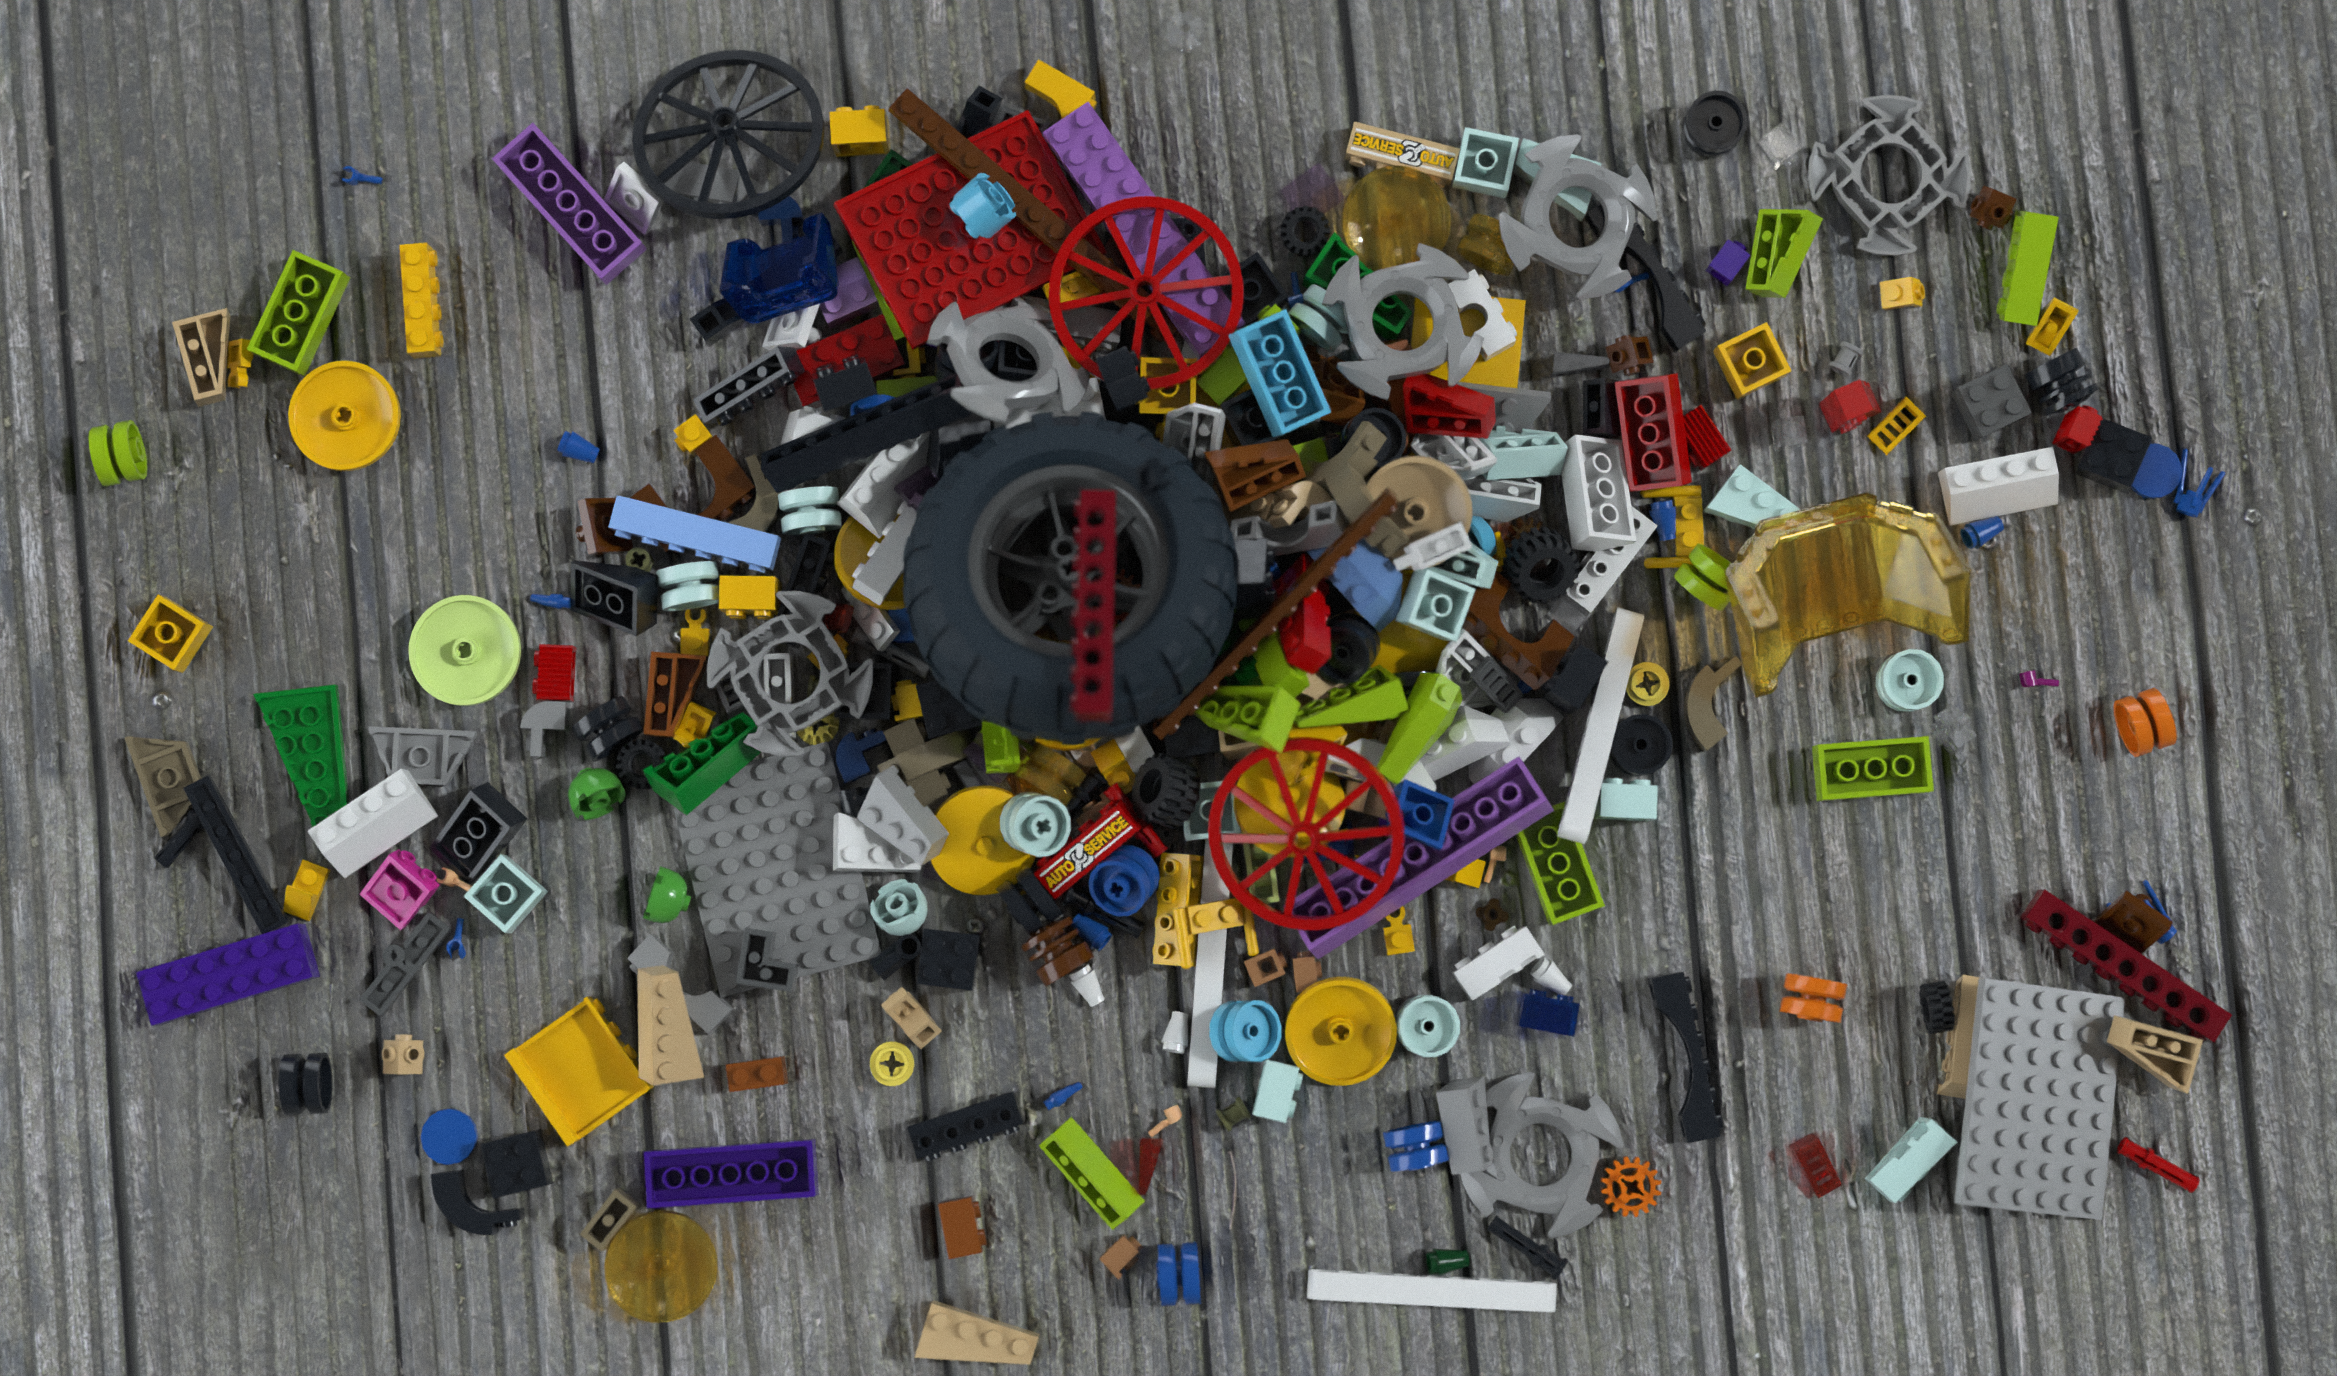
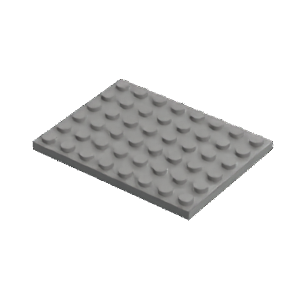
M828 741L802 748L805 752L802 756L773 755L749 762L687 816L673 806L721 998L761 988L736 983L745 928L776 932L772 960L799 964L797 978L873 959L882 952L875 922L870 913V902L862 871H833L834 815L838 812L843 814L838 794L841 791Z
M1979 978L1954 1203L2102 1220L2119 1051L2107 1043L2114 1015L2123 1017L2125 997Z

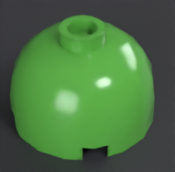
M585 768L581 770L573 779L568 789V799L575 817L579 819V815H582L584 820L599 818L614 810L611 805L616 803L617 800L621 804L626 796L625 790L617 776L603 768Z
M659 867L647 901V908L642 917L643 919L657 923H667L676 919L680 911H687L691 896L686 895L687 884L681 875L673 870Z

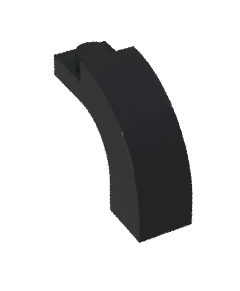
M979 85L968 98L956 130L968 139L991 128L1003 98Z
M464 1169L430 1174L433 1195L440 1211L452 1224L466 1232L477 1235H494L498 1233V1223H500L501 1228L518 1226L517 1221L525 1219L524 1207L489 1211L475 1205L467 1194Z

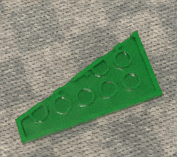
M338 685L253 694L262 710L263 718L270 728L275 745L292 782L295 784L300 801L307 811L313 828L349 804Z

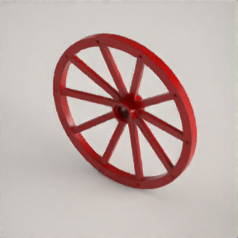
M1140 196L1121 199L1109 203L1088 215L1071 231L1056 255L1049 280L1051 317L1062 344L1081 367L1102 381L1104 379L1097 363L1091 360L1089 356L1138 305L1132 350L1135 351L1139 360L1147 307H1149L1180 371L1170 375L1146 378L1151 391L1172 388L1197 377L1213 365L1231 341L1228 335L1236 332L1243 309L1244 288L1241 268L1237 256L1224 233L1206 215L1195 208L1163 197ZM1134 210H1156L1144 274L1142 275L1112 217ZM1164 211L1180 215L1203 229L1193 241L1157 274L1152 276ZM1105 221L1134 279L1126 277L1073 251L1087 233ZM1209 237L1214 240L1221 250L1230 271L1229 276L1160 284ZM1068 260L1129 288L1061 302V283ZM1150 285L1153 288L1151 295L1148 297L1138 295V289L1141 286ZM1232 285V303L1226 325L1222 327L1161 293ZM1131 298L1083 350L1078 347L1066 327L1063 311ZM1157 302L1219 335V338L1210 350L1189 367L1156 304Z
M1287 738L1282 753L1290 751H1313L1320 753L1303 821H1301L1278 760L1277 754L1280 753L1261 746L1247 754L1229 771L1215 794L1208 823L1210 851L1215 867L1228 890L1254 914L1269 922L1291 929H1330L1349 923L1364 915L1383 898L1398 873L1404 852L1405 829L1399 802L1385 777L1359 753L1339 743L1321 738ZM1329 755L1350 764L1367 778L1318 821L1312 822ZM1268 758L1292 824L1235 784L1244 772L1263 759ZM1372 786L1375 787L1382 798L1391 824L1389 826L1320 832L1323 827ZM1229 793L1236 796L1287 834L1222 833V814ZM1297 834H1307L1310 838V842H1301L1298 839ZM1392 835L1391 855L1383 876L1321 843L1324 841ZM1223 843H1288L1285 848L1241 882L1233 872L1223 847ZM1315 851L1376 883L1377 886L1360 902L1344 910ZM1295 853L1284 912L1267 905L1247 890L1250 885L1286 857ZM1304 855L1307 856L1335 913L1323 916L1292 914Z

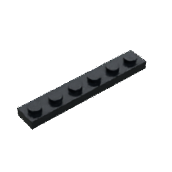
M209 774L184 787L183 789L261 934L270 932L288 923L289 920L211 775Z

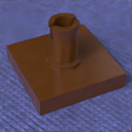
M584 498L577 501L582 526L580 525L576 528V536L580 542H586L588 555L626 554L633 548L632 540L614 536L615 531L608 527L616 498Z
M2126 890L2096 917L2095 923L2142 954L2170 930L2173 921L2143 902V900L2147 899L2152 904L2151 899L2147 895L2137 894L2134 896Z

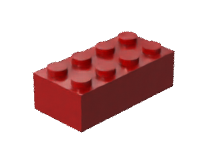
M884 315L876 316L797 350L796 352L806 372L797 377L798 381L794 383V387L803 407L818 408L822 404L812 374L817 373V367L832 363L834 367L843 364L842 359L858 354L859 358L865 357L873 383L893 376V370L905 369L906 365Z
M1678 373L1615 382L1629 492L1683 486L1691 483L1692 478Z

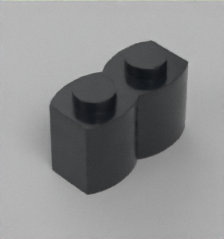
M1127 346L1095 359L1117 412L1149 399L1147 393L1151 389L1146 377H1139L1136 367L1140 366L1134 350L1129 352Z

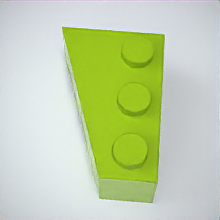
M1759 209L1745 289L1764 298H1786L1823 218L1809 210Z

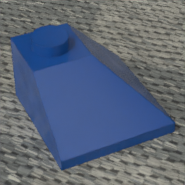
M1404 779L1393 788V792L1401 808L1405 837L1440 851L1443 847L1455 800ZM1386 809L1385 816H1386V820H1387V823H1388V826H1389V825H1391V824H1390V819H1389L1388 812H1387V809Z

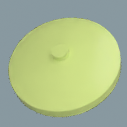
M472 595L452 596L432 605L418 619L409 641V661L413 674L419 684L433 697L458 706L478 705L498 696L512 682L521 659L519 633L509 615L493 602Z

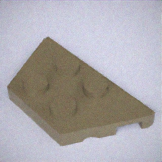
M125 737L161 837H166L188 815V811L193 809L183 788L201 779L189 743L185 741Z

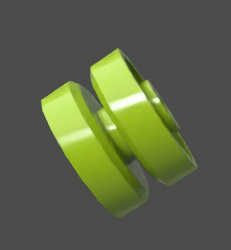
M134 421L117 422L113 430L107 425L92 427L89 430L88 438L91 460L96 475L103 486L118 485L123 481V478L130 482L146 478L148 469L145 447Z
M1697 543L1689 554L1692 564L1683 563L1674 574V577L1688 592L1700 601L1716 610L1723 611L1731 600L1728 590L1738 591L1746 581V577L1736 566L1719 553L1703 544Z

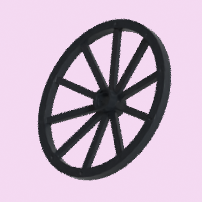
M749 50L712 52L695 57L675 67L651 88L642 101L634 121L632 133L633 153L639 171L647 185L665 203L684 213L710 219L739 218L771 208L790 196L804 183L814 169L821 154L824 142V119L814 89L800 72L786 62L771 55ZM730 65L748 66L729 107H723L708 69ZM758 68L778 74L791 83L737 112ZM701 73L715 110L710 113L667 93L685 79ZM798 91L806 100L812 122L745 120ZM660 102L709 122L646 134L650 118ZM744 130L811 132V138L807 151L797 166ZM707 133L659 176L655 175L648 163L645 145ZM739 140L743 141L791 174L773 189L757 196L737 142ZM715 141L698 201L684 197L665 185L670 178ZM724 145H729L749 199L734 203H707Z

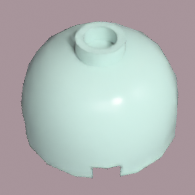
M906 879L891 881L879 889V896L876 898V901L872 900L870 913L882 930L891 935L904 936L913 933L920 928L927 916V900L916 883H908Z

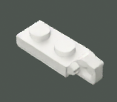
M1459 521L1409 543L1408 546L1404 547L1406 554L1395 558L1393 562L1397 571L1410 565L1413 571L1422 570L1471 549L1473 546L1462 522Z
M843 587L841 591L846 600L850 602L848 604L850 612L878 651H884L899 634L900 630L885 609L875 608L861 602Z

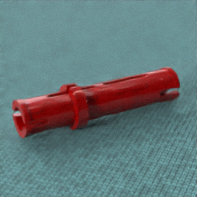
M1117 782L1103 792L1109 801H1112L1114 804L1121 799L1135 816L1137 815L1133 810L1134 804L1118 786ZM1138 818L1143 825L1135 833L1134 837L1136 840H1141L1155 859L1168 847L1164 845L1154 832L1152 823L1148 824L1147 821Z
M2124 1137L2117 1147V1153L2135 1161L2141 1169L2147 1168L2184 1188L2189 1193H2193L2200 1182L2198 1176L2156 1155L2150 1147L2144 1148L2127 1137Z

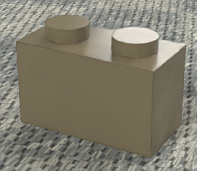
M617 1188L611 1193L580 1235L602 1252L608 1249L642 1204L623 1189Z

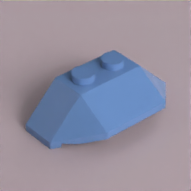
M1362 537L1356 543V550L1348 558L1342 557L1336 563V570L1328 578L1355 609L1380 632L1397 617L1401 607L1402 573L1397 571L1394 564L1375 546L1371 547ZM1328 547L1306 551L1315 561Z

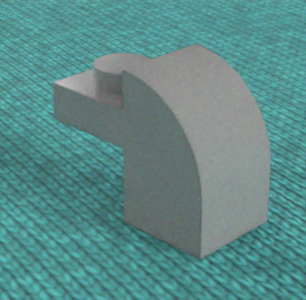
M544 701L533 705L527 710L522 718L520 728L531 730V735H527L526 750L530 751V756L546 758L547 731H569L570 703Z

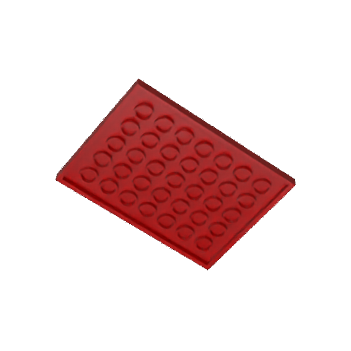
M1029 110L968 138L971 143L1071 228L1074 229L1087 217ZM938 153L834 202L833 205L912 350L927 343L930 328L940 312L953 302L958 304L964 321L978 313L993 311L1011 302L1014 298H1020L1049 283L1051 270L1057 255L1015 218L991 238H984L982 236L978 238L972 237L966 230L967 224L950 208V202L953 201L954 195L968 184L970 180ZM1093 228L1085 235L1084 239L1105 256L1107 251ZM1068 263L1063 276L1075 271Z

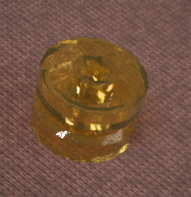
M1473 214L1466 228L1470 235L1462 236L1456 252L1466 261L1483 270L1501 276H1509L1515 264L1508 256L1501 238L1499 220L1487 215Z
M1035 743L1027 755L1033 765L1022 764L1014 777L1030 791L1055 798L1066 807L1073 797L1071 791L1066 786L1078 788L1086 774L1061 754L1044 745Z

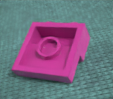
M400 849L387 856L360 895L399 930L406 928L418 910L426 905L440 884L435 881L437 877L431 870L421 869L414 863L416 858L412 853L406 850L401 851Z

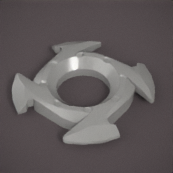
M1895 95L1864 98L1861 104L1877 117L1876 119L1862 126L1833 153L1827 152L1824 144L1814 142L1808 167V184L1811 199L1813 202H1816L1831 183L1833 192L1840 204L1866 232V237L1858 240L1856 249L1875 255L1888 256L1914 253L1917 247L1902 237L1899 232H1903L1916 225L1944 199L1950 200L1954 208H1965L1971 184V167L1968 152L1965 149L1961 150L1953 163L1947 168V159L1941 148L1913 118L1911 119L1912 115L1920 111L1923 103L1921 101ZM1881 146H1896L1912 155L1920 173L1919 185L1913 196L1903 202L1890 204L1876 200L1866 191L1861 180V165L1865 156L1873 149Z
M1577 134L1558 136L1545 141L1524 155L1530 163H1537L1540 169L1537 171L1522 206L1520 216L1522 223L1505 212L1500 213L1498 218L1504 246L1508 256L1519 271L1530 264L1531 256L1567 274L1576 276L1589 275L1575 296L1580 300L1596 298L1613 292L1632 279L1629 271L1621 270L1618 264L1633 229L1635 209L1652 222L1657 220L1655 198L1648 179L1637 163L1628 169V177L1625 178L1591 161L1570 158L1581 140V136ZM1572 187L1585 189L1595 195L1603 207L1605 215L1603 231L1600 237L1588 247L1576 248L1568 246L1561 242L1552 231L1549 222L1550 206L1556 195L1564 189Z
M1418 243L1416 250L1420 261L1380 269L1366 275L1361 280L1359 257L1357 255L1351 257L1339 268L1329 283L1322 305L1333 307L1336 303L1343 305L1351 346L1357 359L1361 360L1339 362L1337 369L1356 387L1370 395L1388 400L1391 390L1387 381L1426 374L1440 368L1445 362H1447L1448 386L1454 387L1475 363L1484 341V337L1476 333L1472 337L1464 335L1455 297L1445 281L1467 280L1469 274L1450 256L1436 248ZM1394 294H1408L1418 298L1428 307L1433 320V330L1430 338L1422 346L1409 351H1399L1386 346L1377 337L1372 324L1373 311L1386 297Z
M1020 297L1014 298L1011 301L1013 307L978 313L964 321L956 302L951 303L939 313L930 328L927 343L936 346L941 342L948 344L947 352L960 381L965 386L952 389L951 397L967 409L987 419L1005 424L1009 410L1047 403L1057 393L1063 414H1068L1080 403L1087 390L1090 373L1083 367L1080 369L1071 367L1058 340L1048 328L1054 327L1049 309L1032 300ZM994 340H1007L1017 343L1031 353L1037 365V373L1032 378L1021 382L1002 380L991 374L983 366L979 357V349L984 344Z
M778 591L776 593L777 598L793 614L772 618L736 642L731 640V633L720 628L711 646L707 663V686L711 689L714 688L731 673L730 679L736 694L758 726L756 733L748 734L743 743L761 752L777 756H802L805 753L804 750L788 733L807 729L844 705L850 707V714L860 719L869 702L872 689L873 661L867 659L850 675L843 652L823 623L825 615L833 614L837 604L819 595L802 591ZM789 642L808 647L815 654L820 665V680L817 688L807 699L795 704H783L774 701L764 692L759 680L760 664L767 652L779 644Z
M1526 1072L1510 1076L1486 1091L1487 1107L1493 1106L1496 1109L1489 1130L1493 1161L1484 1170V1173L1471 1172L1460 1175L1471 1201L1485 1217L1494 1211L1493 1203L1497 1200L1539 1213H1558L1547 1233L1549 1238H1555L1579 1230L1591 1223L1604 1211L1597 1203L1589 1204L1586 1200L1599 1157L1598 1137L1619 1149L1623 1148V1141L1619 1125L1610 1108L1596 1092L1588 1099L1589 1107L1586 1110L1544 1097H1524L1535 1075L1533 1072ZM1537 1123L1549 1124L1559 1129L1567 1138L1571 1149V1160L1565 1174L1556 1182L1544 1186L1524 1182L1514 1172L1510 1162V1147L1515 1136L1523 1128Z

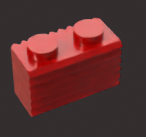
M1699 405L1683 416L1689 463L1692 467H1698L1702 471L1732 451L1702 405Z
M2082 405V407H2076L2071 412L2065 414L2052 444L2072 454L2089 447L2091 441L2094 440L2093 436L2096 435L2095 432L2098 430V426L2101 425L2102 416L2098 415V411L2090 406Z
M539 644V650H535L534 666L538 667V678L533 679V694H537L536 698L540 701L574 702L576 647L573 645Z

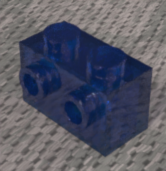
M1530 989L1529 994L1522 993L1516 1026L1574 1037L1580 1003H1574V997L1557 994V999L1546 997L1545 991Z

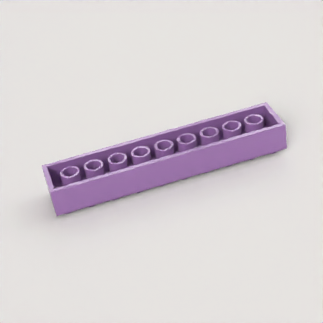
M1086 102L1043 131L1044 139L1050 150L1094 211L1121 199L1155 196L1089 102ZM1134 210L1112 217L1142 275L1144 274L1156 210ZM1164 211L1152 276L1157 274L1189 244L1166 211ZM1103 221V222H1102L1103 225L1106 227V229L1108 230V232H1109L1110 235L1112 236V234H1111V232H1110V230H1109V228H1108L1106 222ZM1194 251L1160 284L1212 278V275ZM1146 285L1152 293L1153 288L1150 285ZM1219 286L1161 293L1214 323L1225 327L1230 313L1231 302ZM1160 304L1198 359L1205 355L1219 338L1218 334ZM1242 318L1236 331L1246 327V323Z
M1519 756L1452 798L1455 801L1443 847L1440 851L1405 837L1404 852L1398 873L1383 898L1368 912L1349 923L1334 928L1298 930L1309 951L1317 959H1320L1554 811ZM1392 837L1354 861L1383 876L1391 855ZM1346 867L1341 868L1328 877L1344 910L1360 902L1377 886L1376 883ZM1319 882L1296 897L1292 914L1323 916L1335 912Z

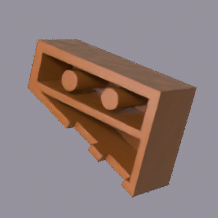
M1287 439L1203 452L1219 495L1230 512L1306 477L1299 455Z
M651 651L644 735L673 738L674 733L682 722L688 704L696 693L706 670L709 657Z

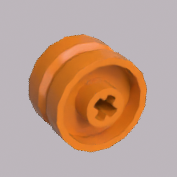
M2155 687L2139 692L2137 699L2127 696L2114 702V717L2118 731L2126 748L2134 757L2151 753L2153 745L2158 749H2162L2176 743L2177 735L2173 716L2165 698Z
M1786 973L1784 988L1791 992L1800 993V998L1792 996L1783 997L1779 1012L1797 1015V1018L1823 1022L1824 1020L1841 1023L1843 1009L1839 1005L1826 1003L1827 998L1834 1000L1845 999L1848 984Z

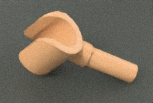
M1497 846L1490 851V861L1484 882H1491L1496 861L1506 860L1505 846Z
M445 867L441 868L446 871L445 878L443 880L436 879L438 883L448 887L458 886L466 891H469L472 885L459 879V876L453 870Z
M1178 1105L1164 1110L1167 1119L1161 1121L1148 1132L1151 1137L1181 1119L1182 1113Z

